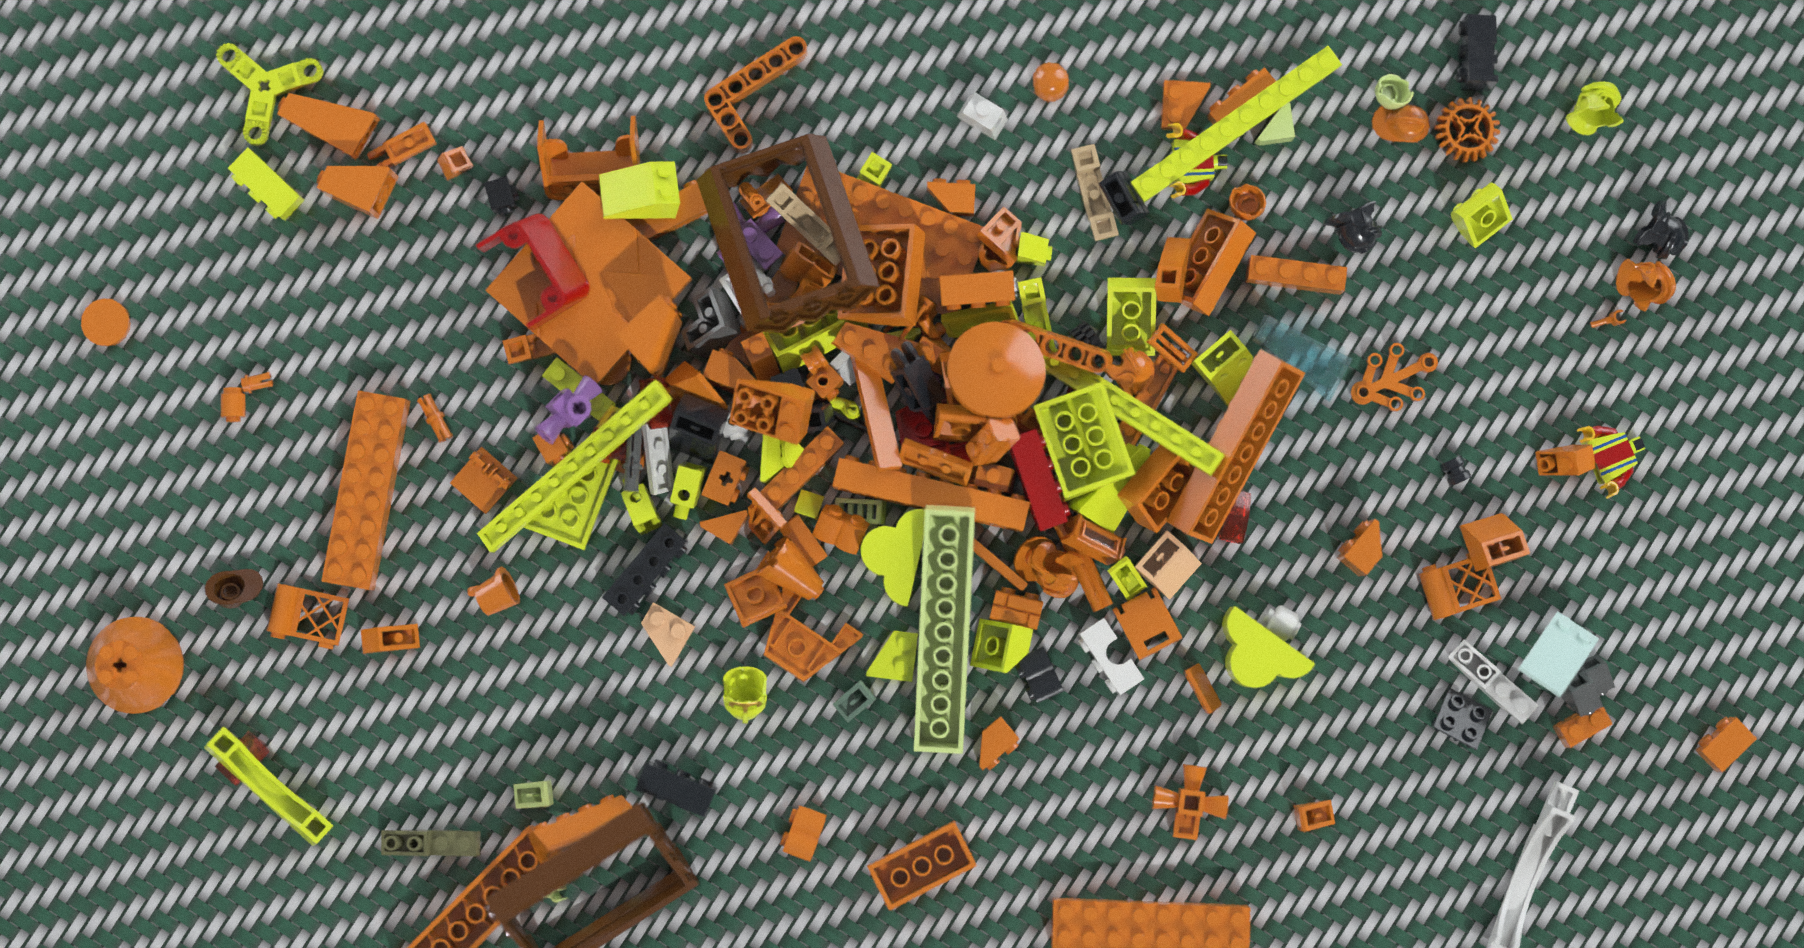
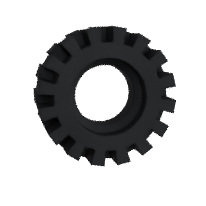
M1085 321L1068 332L1072 339L1107 350L1095 331ZM1096 355V365L1104 361L1101 355Z

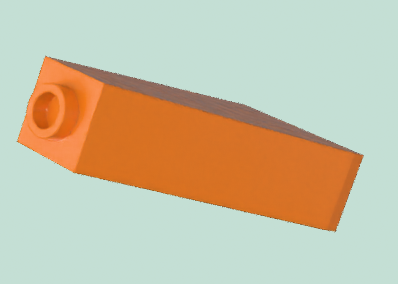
M289 93L287 97H283L277 108L279 110L277 114L281 118L357 160L380 121V118L372 112Z

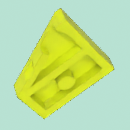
M893 631L867 670L866 676L912 682L918 634Z

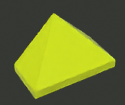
M1127 556L1107 570L1127 601L1147 587Z

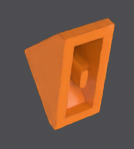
M747 510L699 523L701 528L732 545L749 514Z
M1331 800L1293 806L1297 830L1305 832L1335 824Z

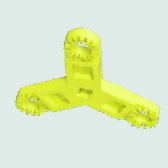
M223 44L216 53L218 62L251 90L243 136L248 143L254 146L262 145L268 139L276 96L316 83L323 76L322 65L312 58H305V60L266 72L234 44ZM227 50L235 51L236 57L233 61H224L223 55ZM308 65L316 66L317 70L313 77H308L304 74V70ZM270 81L268 84L270 90L268 92L266 90L260 92L262 89L260 83ZM254 127H260L262 130V134L257 140L250 137V131Z

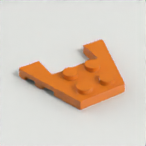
M782 588L781 594L787 608L775 613L763 656L804 683L858 642L864 634L845 623L833 642L830 643L790 616L802 597Z

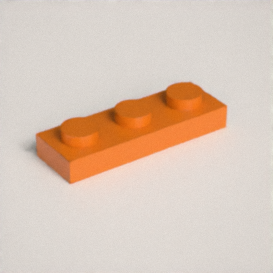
M905 438L900 451L901 463L965 487L969 482L974 466L972 462Z

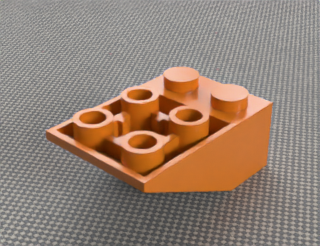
M737 379L729 423L798 445L807 434L815 391L791 383Z

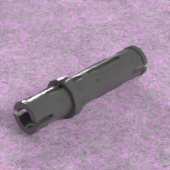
M642 427L635 432V436L633 433L626 441L625 464H623V469H625L623 491L639 492V470H642V465H640Z

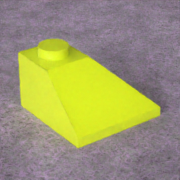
M764 434L760 482L768 484L785 468V465L781 460V457H783L782 445H780L781 440Z
M980 618L970 666L1003 673L1009 672L1029 653L1033 629Z

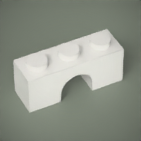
M1104 618L1078 634L1081 638L1078 640V643L1085 653L1090 651L1094 657V660L1091 661L1098 673L1104 672L1108 678L1105 684L1112 694L1117 692L1118 695H1121L1144 680L1132 659H1128L1118 665L1108 660L1106 649L1117 637Z

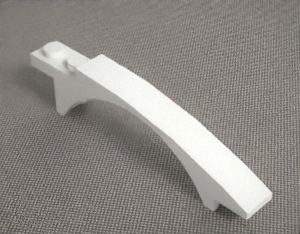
M1556 780L1554 781L1536 825L1533 824L1517 862L1487 948L1520 947L1523 923L1534 889L1555 846L1576 818L1570 812L1579 790Z

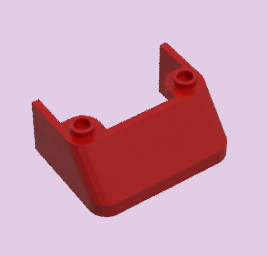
M533 214L508 224L476 244L477 248L483 253L502 241L510 248H519L526 243L529 245L552 282V285L545 288L541 294V303L546 312L526 323V326L532 331L579 303L590 293L588 280L550 220L543 214Z

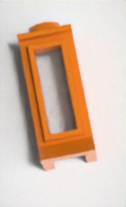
M1081 513L1068 519V522L1065 523V525L1073 528V531L1061 537V542L1107 566L1123 558L1127 538H1121L1084 519Z

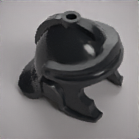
M1660 200L1652 209V219L1647 226H1643L1637 232L1633 243L1637 246L1654 243L1653 253H1656L1655 257L1667 260L1669 254L1672 256L1677 255L1687 246L1689 232L1687 225L1681 218L1673 217L1670 215V212H1667V201Z
M1376 201L1368 202L1350 212H1341L1325 219L1323 225L1335 228L1334 231L1337 232L1340 243L1345 249L1353 253L1363 254L1368 252L1376 245V238L1382 236V226H1377V222L1373 221L1371 217Z

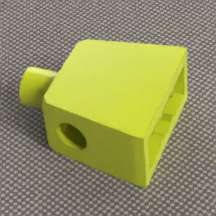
M686 461L678 465L670 499L671 503L676 504L673 513L674 517L687 520L690 508L697 506L707 467ZM683 489L689 492V497L683 495Z
M638 484L639 492L623 491L621 495L634 527L641 535L660 528L663 523L648 489L644 484Z

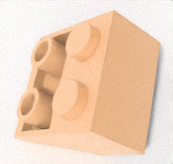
M1167 530L1134 567L1140 575L1170 600L1202 563Z

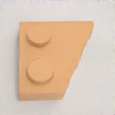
M654 602L641 622L667 664L673 667L695 626Z

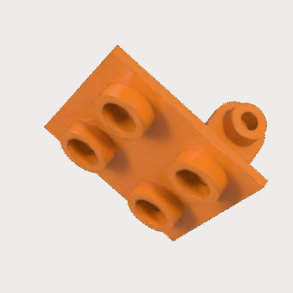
M779 174L757 189L749 182H743L738 188L739 193L743 197L739 202L753 218L767 213L771 205L766 199L781 183L791 191L793 189Z
M481 447L477 452L475 451L470 455V460L453 478L450 484L482 512L487 514L518 478Z

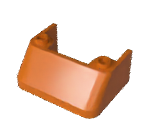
M631 116L630 135L620 136L616 140L615 151L568 153L566 143L560 139H547L544 120H540L537 149L546 196L552 200H566L581 182H584L601 197L599 174L639 165L640 150L636 116Z

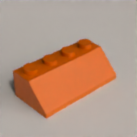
M1207 209L1191 236L1181 304L1210 316L1256 232L1240 219Z
M609 795L601 799L598 805L592 807V804H587L579 808L576 814L570 816L569 813H565L557 817L554 823L548 825L547 822L536 825L533 827L534 831L530 834L529 839L540 864L631 808L632 805L622 795L615 798L613 795Z

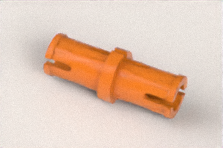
M431 393L424 395L423 399L420 397L417 402L427 417L425 421L428 425H431L439 443L446 441V438L450 439L453 437L443 419L444 414L437 408Z

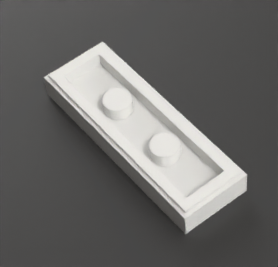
M667 419L646 422L642 426L649 490L650 494L657 495L672 491L674 486Z

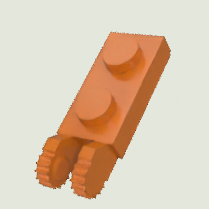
M424 121L383 142V145L370 151L367 156L369 160H373L387 152L389 158L378 163L376 166L390 168L437 143L427 123Z

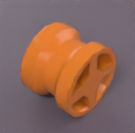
M814 345L810 352L800 355L812 375H815L819 368L829 365L817 345Z

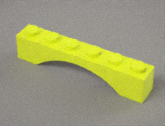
M225 727L204 747L312 846H315L333 827L316 809L299 798L270 773Z

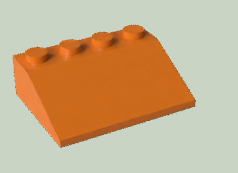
M916 224L858 225L879 287L851 311L838 310L837 318L839 320L887 326H916L925 232ZM844 268L841 282L847 280Z

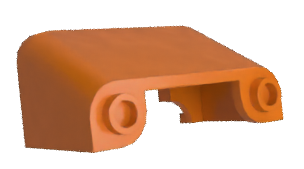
M660 295L616 334L619 340L656 379H659L666 370L683 324L681 321L683 315L676 309L677 306L668 297L663 299Z

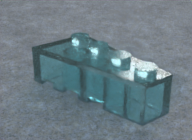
M1266 314L1263 315L1253 334V337L1277 358L1305 372L1302 380L1327 402L1331 401L1352 358Z

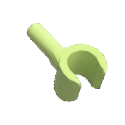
M563 886L546 898H551L553 902L566 900L568 897H562L560 891L567 889V887Z

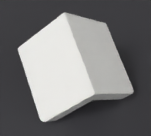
M842 351L829 365L851 386L856 382L851 357Z

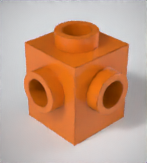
M828 365L821 367L815 375H812L810 372L806 376L808 379L806 381V388L815 391L813 401L825 402L828 400L830 402L840 393L838 389L843 385L844 379Z

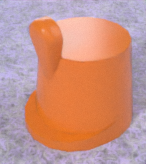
M504 567L496 569L495 575L482 584L467 589L468 595L475 596L480 608L488 616L520 603L516 584Z

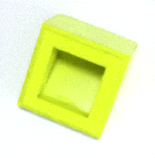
M801 489L794 512L818 519L824 496Z

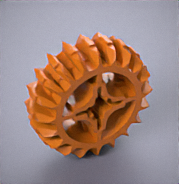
M1472 97L1467 99L1466 104L1463 98H1459L1457 104L1452 101L1448 104L1449 109L1444 107L1441 110L1443 115H1439L1436 119L1441 124L1436 125L1434 129L1441 133L1437 134L1435 139H1443V142L1439 144V148L1446 146L1448 150H1446L1445 155L1447 156L1451 152L1455 153L1453 156L1455 161L1460 155H1462V162L1464 163L1468 161L1469 156L1472 162H1476L1478 156L1483 159L1487 156L1486 151L1491 153L1494 150L1491 144L1496 145L1499 141L1494 136L1499 135L1501 131L1494 127L1498 126L1500 121L1492 120L1496 112L1494 111L1489 114L1487 110L1490 108V105L1488 104L1483 108L1480 107L1482 104L1480 99L1477 100L1475 105L1473 104ZM1469 112L1475 116L1472 119H1465L1462 116L1458 117L1456 114ZM1450 121L1457 132L1454 140L1449 130ZM1480 121L1483 122L1485 127V138L1482 137L1483 134L1478 128ZM1474 122L1469 133L1461 138L1465 127ZM1467 140L1473 144L1477 143L1479 146L1466 148L1460 146L1462 141Z

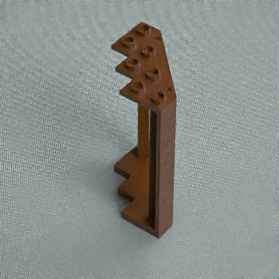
M813 133L806 134L709 167L697 179L747 331L786 333L798 321L818 322L831 310L851 311L879 287L826 136ZM806 160L847 280L768 307L728 187L736 188L748 175L768 177L781 164L800 166Z
M639 802L485 899L487 903L485 909L491 918L495 917L508 938L512 937L519 945V948H539L531 933L526 935L516 916L646 834L675 871L553 948H599L695 888L700 882L676 843H672L661 823L656 822L645 802Z

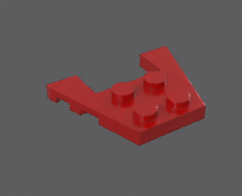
M946 398L941 401L942 404H947ZM906 406L895 412L901 447L905 438L971 462L965 447L969 441L950 445L947 441H934V424L932 425L922 411L913 412Z

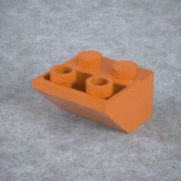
M1504 513L1460 526L1476 572L1531 554L1523 531Z
M1376 519L1362 521L1353 531L1356 534L1354 538L1349 541L1346 540L1338 549L1340 554L1337 559L1359 577L1367 575L1382 557L1379 521Z

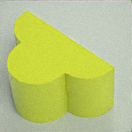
M915 509L904 514L898 521L896 528L881 526L873 529L865 536L861 545V556L866 567L872 573L884 577V587L887 595L893 602L904 607H908L924 540V509Z
M1236 606L1229 607L1226 611L1222 628L1226 639L1232 646L1227 652L1225 667L1228 675L1235 683L1244 687H1263L1272 682L1276 676L1283 678L1301 677L1307 674L1315 665L1314 662Z

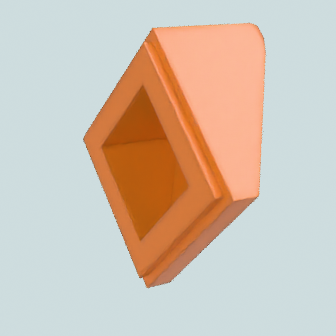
M463 146L444 152L437 159L447 180L473 168Z

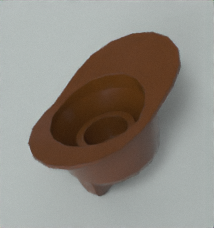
M253 569L218 572L206 582L205 594L210 601L224 608H237L260 593L263 587V578L259 572Z

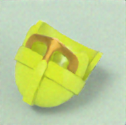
M747 666L733 668L726 672L723 678L724 706L733 717L742 720V724H748V720L757 717L766 706L767 677L763 671Z

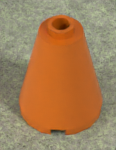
M783 536L774 544L776 548L764 555L756 569L757 574L807 600L817 599L824 590V587H822L824 581L789 537Z

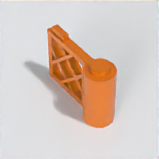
M1469 553L1466 554L1467 559L1437 568L1436 564L1423 567V573L1418 575L1433 620L1445 618L1500 600L1501 596L1492 568L1484 569L1481 577L1471 572L1473 563ZM1457 568L1464 572L1459 584L1451 580L1448 570ZM1468 575L1479 580L1474 592L1463 586ZM1482 583L1490 586L1493 597L1484 598L1478 595ZM1460 590L1472 595L1468 604L1461 607L1457 599Z
M277 583L266 631L271 632L270 637L285 639L286 635L317 641L319 642L318 647L333 650L334 645L339 646L350 598ZM305 594L315 596L320 606L308 612L303 605ZM320 597H321V598H326V599H329V600L326 601L325 603H323L322 600L320 599ZM333 600L343 602L341 613L334 617L331 616L325 605ZM323 608L330 620L318 627L311 614ZM302 609H303L304 612H305V615L300 618V616H301V611H302ZM306 617L309 618L315 627L308 634L297 632L299 622ZM340 617L339 624L337 625L334 620ZM330 622L337 629L335 640L325 638L320 631L322 627ZM317 631L320 637L311 634Z

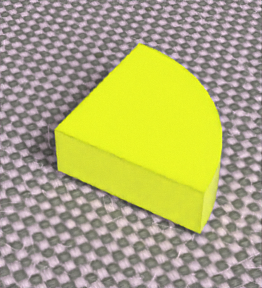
M781 440L780 445H782L783 456L781 460L786 468H792L804 449L799 443L795 445Z

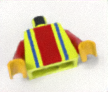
M1179 123L1167 125L1173 129V133L1166 134V137L1170 139L1177 138L1172 142V153L1199 135L1191 130L1182 128ZM1227 155L1211 156L1169 185V188L1173 187L1176 189V193L1171 195V197L1174 199L1179 196L1196 195L1209 186L1210 181L1214 179V169H1227Z
M1604 426L1578 428L1577 432L1581 431L1584 435V438L1579 440L1582 445L1592 444L1596 468L1592 470L1598 484L1602 485L1600 490L1604 488L1608 490L1606 499L1618 494L1619 489L1626 484L1634 472L1633 466L1637 464L1634 454L1645 450L1643 440L1638 436L1628 441L1624 432L1618 433L1615 428Z

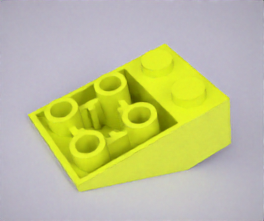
M1230 330L1195 359L1191 365L1228 407L1229 402L1234 398L1240 387L1241 380L1246 376L1252 365L1253 356Z

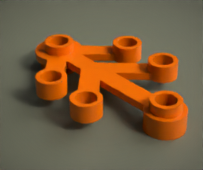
M1394 343L1389 347V357L1381 379L1372 383L1375 370L1383 361L1380 354L1372 353L1367 358L1368 365L1362 381L1356 382L1351 388V398L1357 404L1365 405L1372 401L1388 407L1393 412L1402 409V399L1399 397L1389 398L1377 393V391L1386 388L1408 396L1412 401H1421L1425 397L1423 388H1413L1399 383V381L1420 371L1424 373L1434 371L1438 366L1437 357L1432 353H1425L1418 358L1417 363L1393 373L1399 357L1404 353L1403 345ZM1394 346L1400 348L1399 355L1393 353L1392 349ZM1375 356L1378 358L1379 362L1377 365L1371 363V357ZM1426 358L1432 360V366L1428 367L1425 365L1424 361ZM1360 388L1367 390L1366 397L1360 396ZM1414 390L1421 392L1420 398L1417 399L1413 396ZM1392 400H1397L1399 402V407L1397 409L1392 407Z

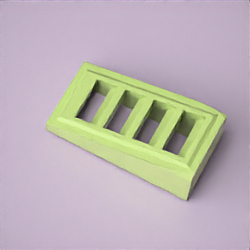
M851 498L835 499V505L840 506L843 511L844 503H848V514L851 515L854 514V504H858L857 515L862 517L864 515V504H868L867 519L865 521L869 524L885 525L887 501ZM874 505H877L876 519H873Z

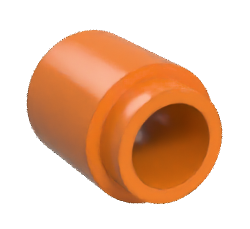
M240 387L223 388V394H221V417L226 418V422H241V418L246 417V395L243 394V389Z

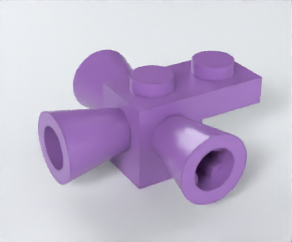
M734 202L733 204L750 254L766 271L784 254L765 233L784 223L785 220L771 206L767 213L759 216L755 223L751 218L746 222ZM719 250V251L716 252V254H717V255L721 258V260L723 261L721 252H720V250Z
M584 375L574 393L569 388L561 390L545 406L552 416L535 427L536 432L546 442L553 444L563 428H570L573 425L577 427L591 412L589 401L602 393L600 386L593 379Z

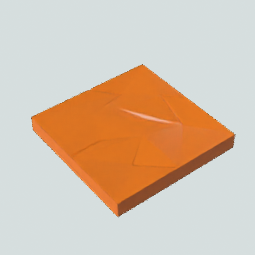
M581 182L552 214L549 220L588 280L590 293L585 299L532 332L581 376L584 377L586 375L599 385L629 351L616 334L658 295L663 299L668 297L673 302L690 283L692 278L627 220L603 219L601 197L584 182ZM526 244L485 291L526 326V323L546 312L541 303V294L545 288L552 285V282L529 245Z

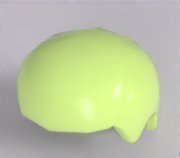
M1388 74L1381 77L1375 87L1377 101L1384 108L1390 110H1397L1406 106L1414 95V92L1409 90V81L1401 79L1398 75Z

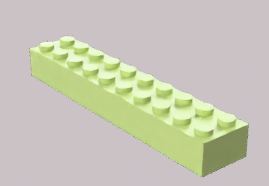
M926 505L914 751L963 754L975 507Z

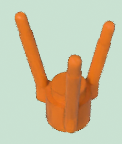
M923 294L918 299L916 322L921 316L926 314L933 321L938 313L935 310L938 304ZM887 326L883 332L887 333L894 326ZM906 326L899 339L903 340L913 326ZM924 331L922 332L921 338L926 335Z

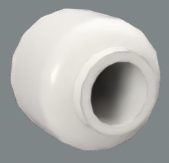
M1283 605L1278 606L1275 610L1270 608L1263 620L1267 623L1266 629L1283 641L1289 638L1293 640L1302 624L1299 622V615Z

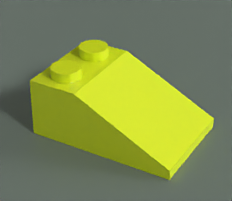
M647 162L599 174L603 219L676 218L680 198L675 162Z
M1107 278V351L1112 356H1120L1123 353L1122 349H1128V347H1133L1135 352L1142 351L1147 356H1155V349L1146 341L1152 337L1153 332L1156 330V278Z

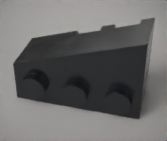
M1467 14L1463 21L1459 22L1458 34L1462 36V45L1458 46L1457 52L1458 59H1461V68L1457 70V83H1460V90L1489 92L1498 83V75H1494V64L1498 62V55H1494L1495 44L1497 43L1496 15Z
M655 759L654 762L649 761L645 763L635 791L645 792L654 796L655 799L667 801L676 805V807L703 817L707 815L717 788L712 787L713 782L701 777L699 781L690 778L691 773L680 768L675 772L668 769V763Z

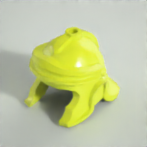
M1593 82L1581 89L1582 92L1578 96L1574 111L1565 117L1569 126L1582 135L1594 134L1597 127L1605 125L1607 127L1618 126L1624 122L1623 118L1618 113H1615V109L1621 101L1620 92L1610 82Z

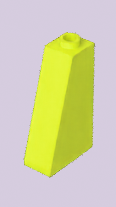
M1128 443L1126 449L1136 473L1150 457L1151 450L1140 443L1138 446ZM1133 476L1073 498L1068 503V508L1077 514L1081 513L1088 521L1114 533L1127 512V508L1117 495Z

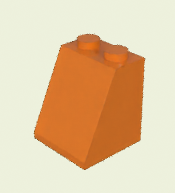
M327 166L325 171L322 170L319 173L316 183L318 184L317 189L326 196L379 219L399 176L386 166Z

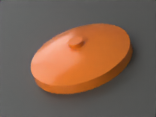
M987 322L970 328L955 342L947 361V379L955 398L970 412L990 419L1010 418L1024 412L1037 399L1045 381V361L1037 343L1025 331L1007 323Z

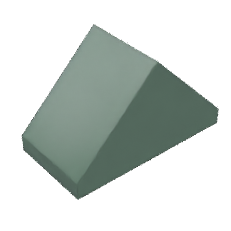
M860 680L835 701L833 706L849 722L877 698Z

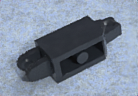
M905 341L901 344L902 351L895 348L890 353L897 367L890 374L910 411H922L933 425L935 424L937 403L942 404L941 401L946 396L924 355L919 356L911 342Z

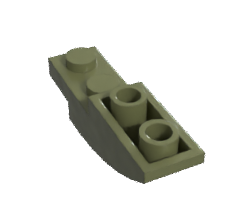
M382 830L381 855L480 856V831Z

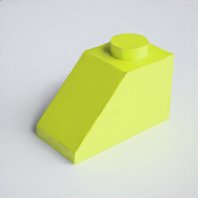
M1021 232L1016 263L1045 266L1046 260L1051 261L1053 246H1048L1049 239Z

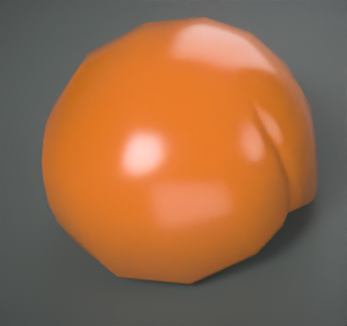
M1047 62L1039 65L1033 74L1035 94L1044 101L1054 102L1063 98L1069 87L1067 71L1058 63Z
M1247 183L1238 188L1234 187L1229 197L1230 209L1241 220H1253L1263 214L1265 210V194L1258 187Z
M982 243L979 246V260L986 270L994 272L998 270L1006 271L1010 268L987 245Z

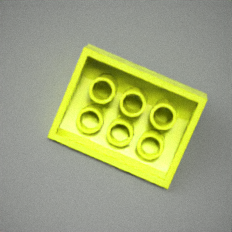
M1103 382L1033 406L1066 501L1135 475Z

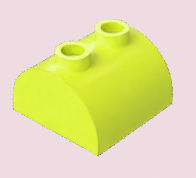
M1489 183L1484 188L1475 190L1471 198L1464 203L1457 204L1451 212V218L1455 226L1474 248L1478 247L1513 220L1502 189L1494 183Z

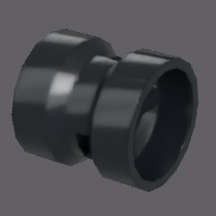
M1462 455L1440 465L1442 472L1447 473L1449 487L1472 477L1470 471L1463 466L1465 461Z

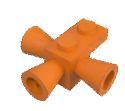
M1183 764L1184 789L1178 788V793L1155 785L1152 809L1176 808L1172 837L1197 840L1200 817H1203V812L1226 819L1229 796H1205L1206 792L1199 791L1207 767Z

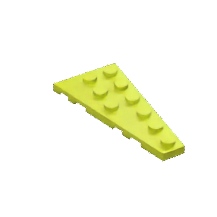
M612 406L590 435L621 409ZM627 439L524 528L585 550Z

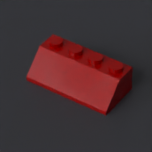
M1037 429L1019 433V440L1009 450L1026 500L1030 502L1029 508L1037 530L1043 531L1068 522L1067 516L1070 515V511L1066 501L1061 502L1059 493L1062 492V488L1058 478L1053 479L1051 470L1054 469L1050 455L1045 456L1043 447L1046 446L1043 433H1038Z

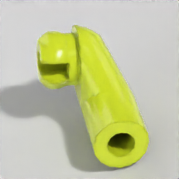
M837 396L830 401L832 407L841 410L847 418L856 419L859 417L860 408L854 401Z

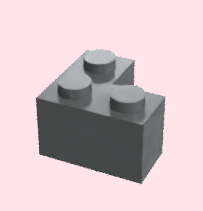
M711 286L692 299L699 319L681 331L688 351L703 358L711 355L713 349L717 351L742 333L728 295Z
M1598 654L1587 658L1561 695L1562 699L1580 717L1593 714L1597 709L1603 707L1599 696L1615 688L1607 663Z

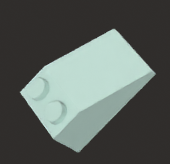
M1557 611L1518 670L1558 697H1561L1599 638Z

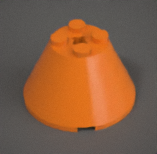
M145 617L122 618L107 625L93 640L86 660L87 678L95 695L108 707L131 714L149 712L163 705L178 689L184 671L183 652L176 637L163 624Z

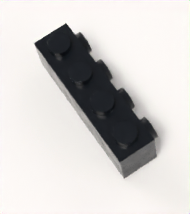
M664 523L602 598L623 616L627 617L628 614L633 616L641 606L639 601L644 595L649 597L657 586L654 583L661 576L664 579L673 567L670 564L674 559L680 560L687 552L688 548L685 546L689 542Z

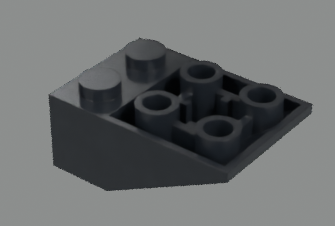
M684 393L675 409L670 425V448L713 465L730 411Z

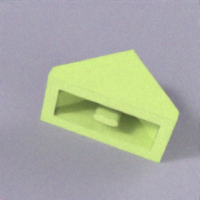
M1290 103L1279 109L1257 138L1255 143L1258 146L1289 142L1295 138Z
M551 780L513 785L516 809L546 807L554 804Z

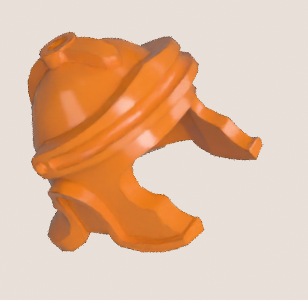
M1625 259L1619 267L1616 279L1618 293L1622 296H1630L1634 300V305L1642 311H1647L1650 303L1664 304L1676 291L1673 273L1660 261H1656L1655 264L1653 262H1640L1636 264L1630 259Z
M1128 347V349H1122L1123 353L1120 354L1121 363L1119 365L1112 364L1104 372L1110 379L1117 382L1121 390L1133 396L1140 389H1146L1154 378V362L1144 352H1135L1133 347Z
M1043 542L1036 546L1030 556V564L1035 569L1034 577L1043 589V592L1055 598H1066L1077 589L1078 576L1072 566L1084 564L1085 557L1073 551L1063 552L1056 550L1055 545L1050 542Z

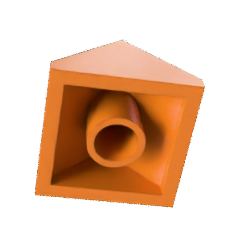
M937 403L933 440L960 443L970 441L985 426L989 418L978 416L967 410L963 405Z

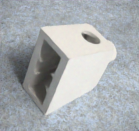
M975 92L968 97L956 116L993 140H996L1008 121L1002 108Z

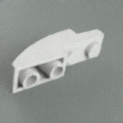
M1463 640L1448 656V659L1481 691L1521 724L1539 707L1536 702L1501 673L1502 671L1466 640Z

